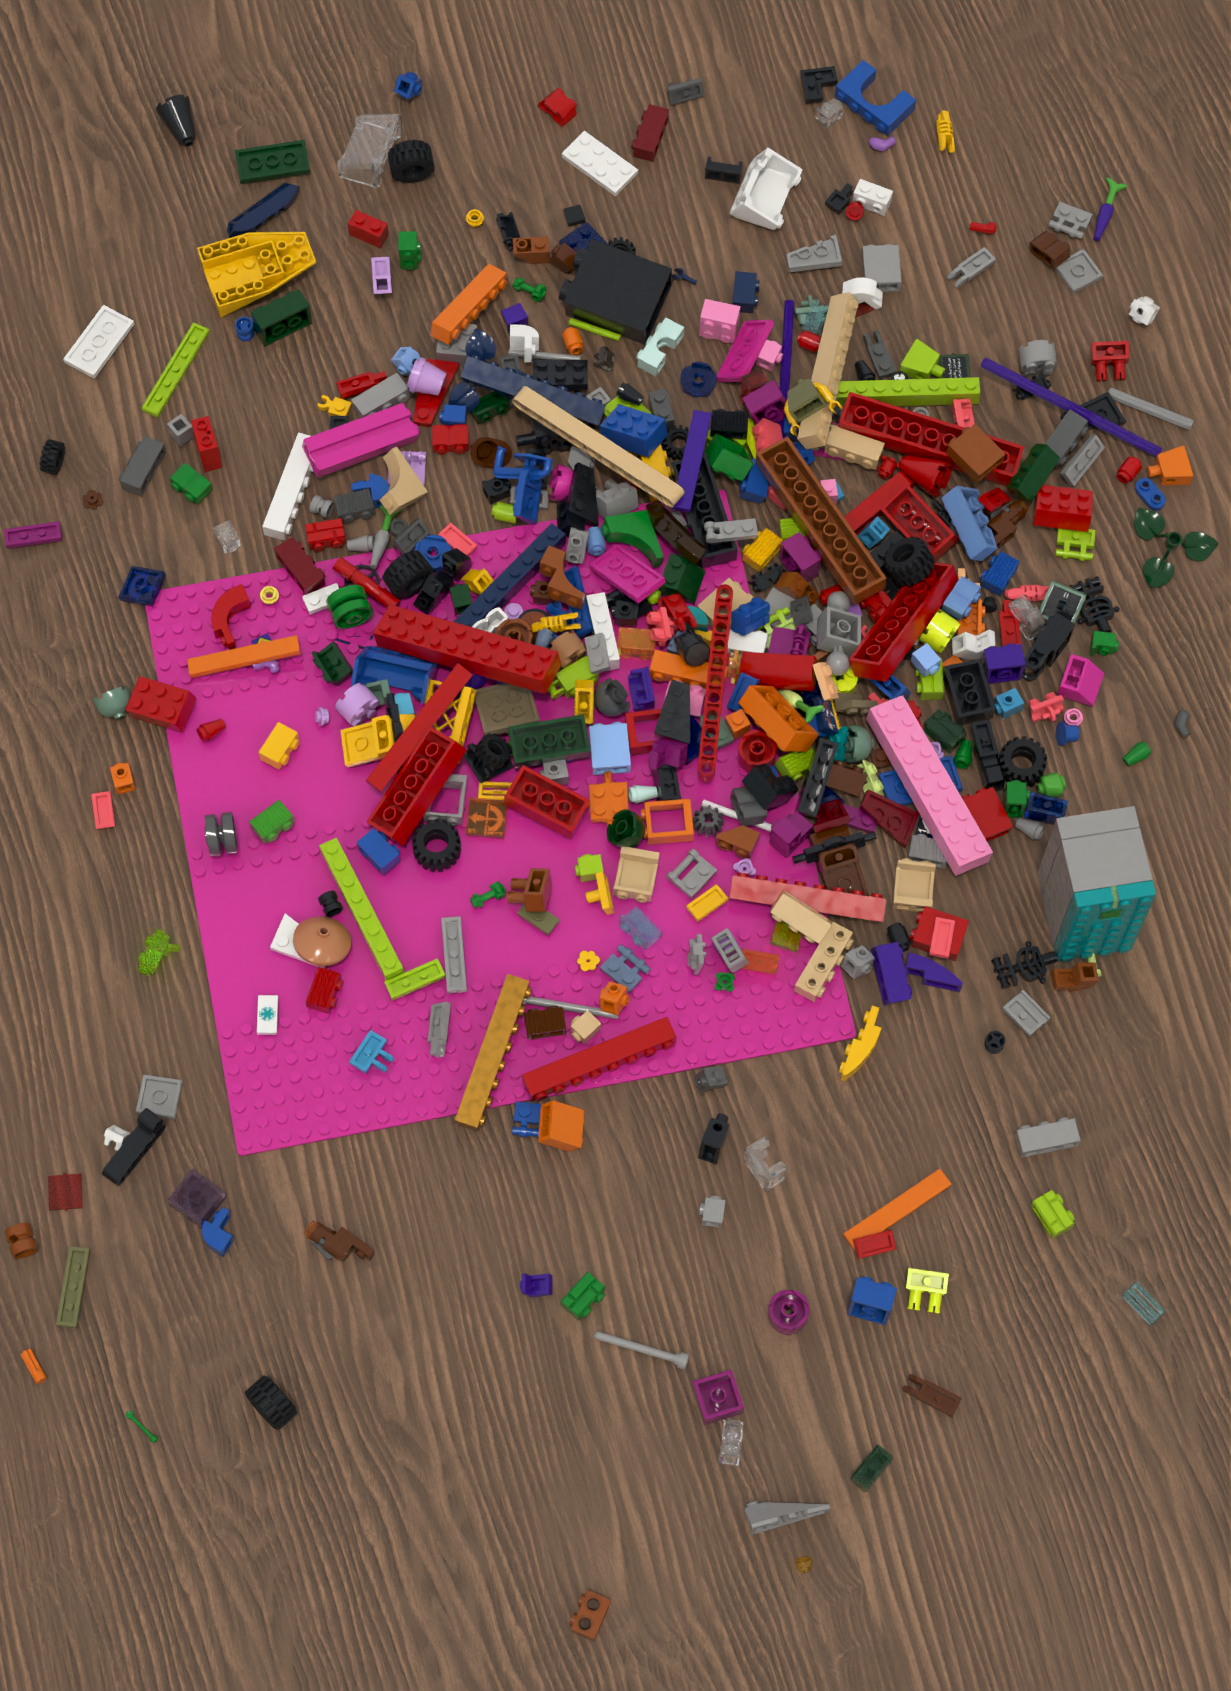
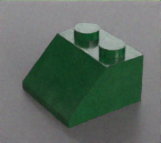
M670 553L663 573L666 583L659 587V591L665 597L679 593L684 602L695 605L705 571L685 557Z

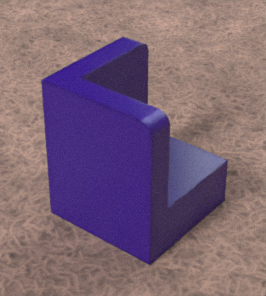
M521 303L501 311L507 323V332L509 334L510 324L528 326V316Z

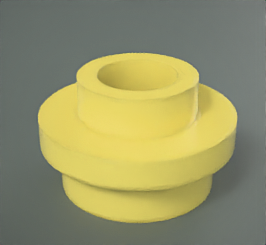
M272 586L264 587L260 592L262 602L265 604L275 603L279 598L278 590ZM269 594L273 595L271 598L266 597Z

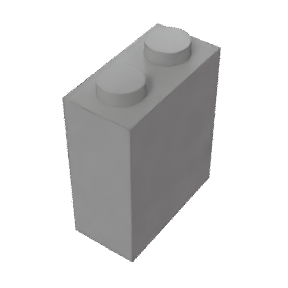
M898 245L863 246L861 254L863 278L875 280L877 282L876 288L882 292H899L902 281Z

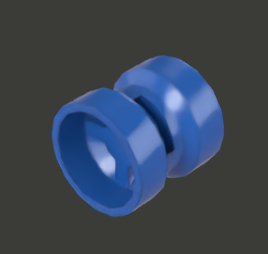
M248 317L237 319L235 323L237 337L241 341L253 339L255 331L252 320Z

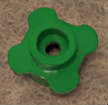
M726 972L716 974L717 984H715V989L717 991L727 990L732 992L734 990V974Z

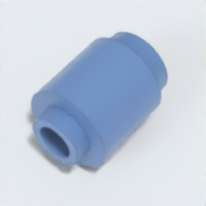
M591 527L587 530L589 531L588 553L599 556L606 551L605 538L602 535L601 528Z

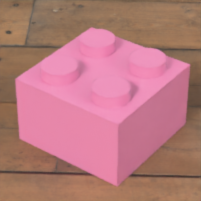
M705 299L700 316L699 336H703L706 339L721 340L724 343H733L739 327L741 306Z

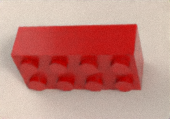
M907 483L880 508L907 538L914 536V538L919 537L922 539L932 553L935 562L959 540V537Z
M522 765L504 796L503 804L571 839L589 809L590 800Z

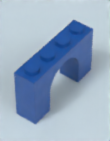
M862 60L836 85L835 97L840 102L849 106L853 112L862 116L866 122L874 125L879 132L888 136L915 110L916 99L902 90L888 104L877 106L868 103L863 98L862 92L875 80L876 69Z

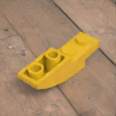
M872 1005L871 1010L866 1011L863 1022H866L865 1029H860L858 1040L853 1038L852 1044H847L844 1055L848 1057L846 1062L842 1061L839 1073H842V1081L847 1080L856 1073L872 1053L881 1032V1027L875 1026L879 1007Z

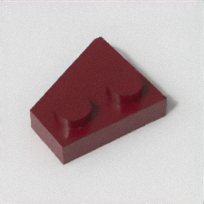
M840 799L821 804L820 811L816 816L817 822L813 823L814 832L817 833L829 828L840 827L850 822L849 815Z

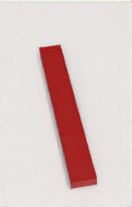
M457 663L365 780L368 784L381 793L413 752L429 726L432 727L473 674Z

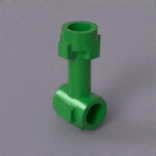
M515 278L512 287L516 291L524 290L531 293V298L537 302L544 299L547 290L544 285L537 284L536 287L524 283L525 279Z
M497 881L489 886L490 891L480 896L477 893L473 894L470 902L474 909L483 907V902L493 897L496 900L504 898L507 895L504 885Z

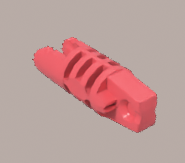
M1020 585L1019 588L1005 590L1004 595L1009 600L1014 599L1020 602L1044 600L1049 586Z

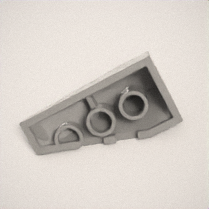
M758 1501L746 1504L747 1507L744 1508L743 1514L751 1536L830 1511V1505L758 1503Z

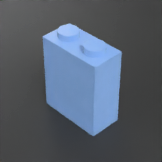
M614 722L610 725L597 723L589 726L593 775H604L606 771L607 774L608 771H611L612 774L631 773L627 723Z

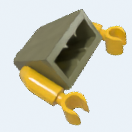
M799 379L796 381V386L787 392L788 399L784 406V412L789 424H792L790 432L798 436L796 430L797 428L800 429V425L797 422H801L826 407L828 402L830 403V410L837 414L834 411L836 405L841 409L843 407L838 401H834V396L825 385L819 382L813 383L810 379Z

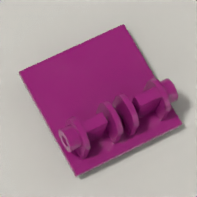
M803 624L798 625L796 630L774 626L768 653L806 655L811 632H807L806 626Z

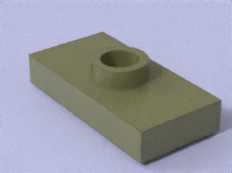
M524 904L517 912L519 917L547 936L551 934L560 922L559 918L547 910L545 912L526 911Z

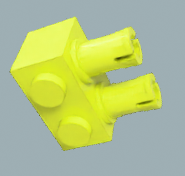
M908 1268L906 1288L910 1293L907 1309L913 1310V1303H915V1310L920 1311L921 1295L924 1291H928L930 1297L927 1312H933V1306H935V1313H940L942 1295L947 1292L949 1273Z

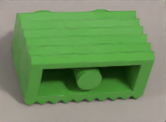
M277 800L265 811H262V813L250 820L249 824L251 830H253L263 844H266L267 842L275 841L278 834L283 830L288 831L291 829L295 820L286 806L280 800Z

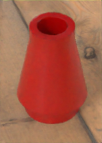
M220 718L200 724L196 731L203 742H209L225 729L226 725Z

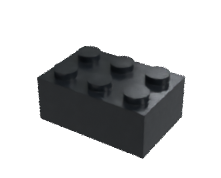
M981 659L944 666L943 680L956 726L992 719L995 713V706Z

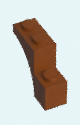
M548 546L540 561L539 573L544 576L552 577L548 584L547 596L555 601L566 603L571 607L582 609L585 604V593L576 589L564 574L563 568L566 563V552Z

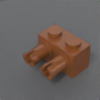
M531 868L528 878H511V890L524 891H508L507 903L524 904L526 911L545 912L552 889L550 869Z

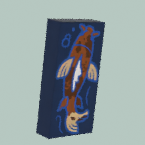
M817 696L813 699L814 706H824V709L816 714L820 731L834 736L838 733L831 701H824L823 698Z

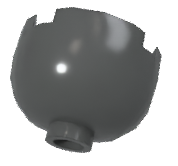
M608 678L596 687L594 706L606 716H619L629 710L630 702L626 703L625 698L628 694L624 686L617 679L611 680L612 678Z

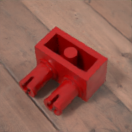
M1129 341L1092 342L1090 347L1091 365L1096 366V381L1100 382L1101 376L1102 382L1108 380V364L1114 365L1115 381H1119V379L1120 381L1126 380L1125 364L1129 361Z

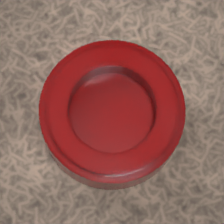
M851 202L846 209L847 217L853 221L862 218L864 214L863 205L859 202Z

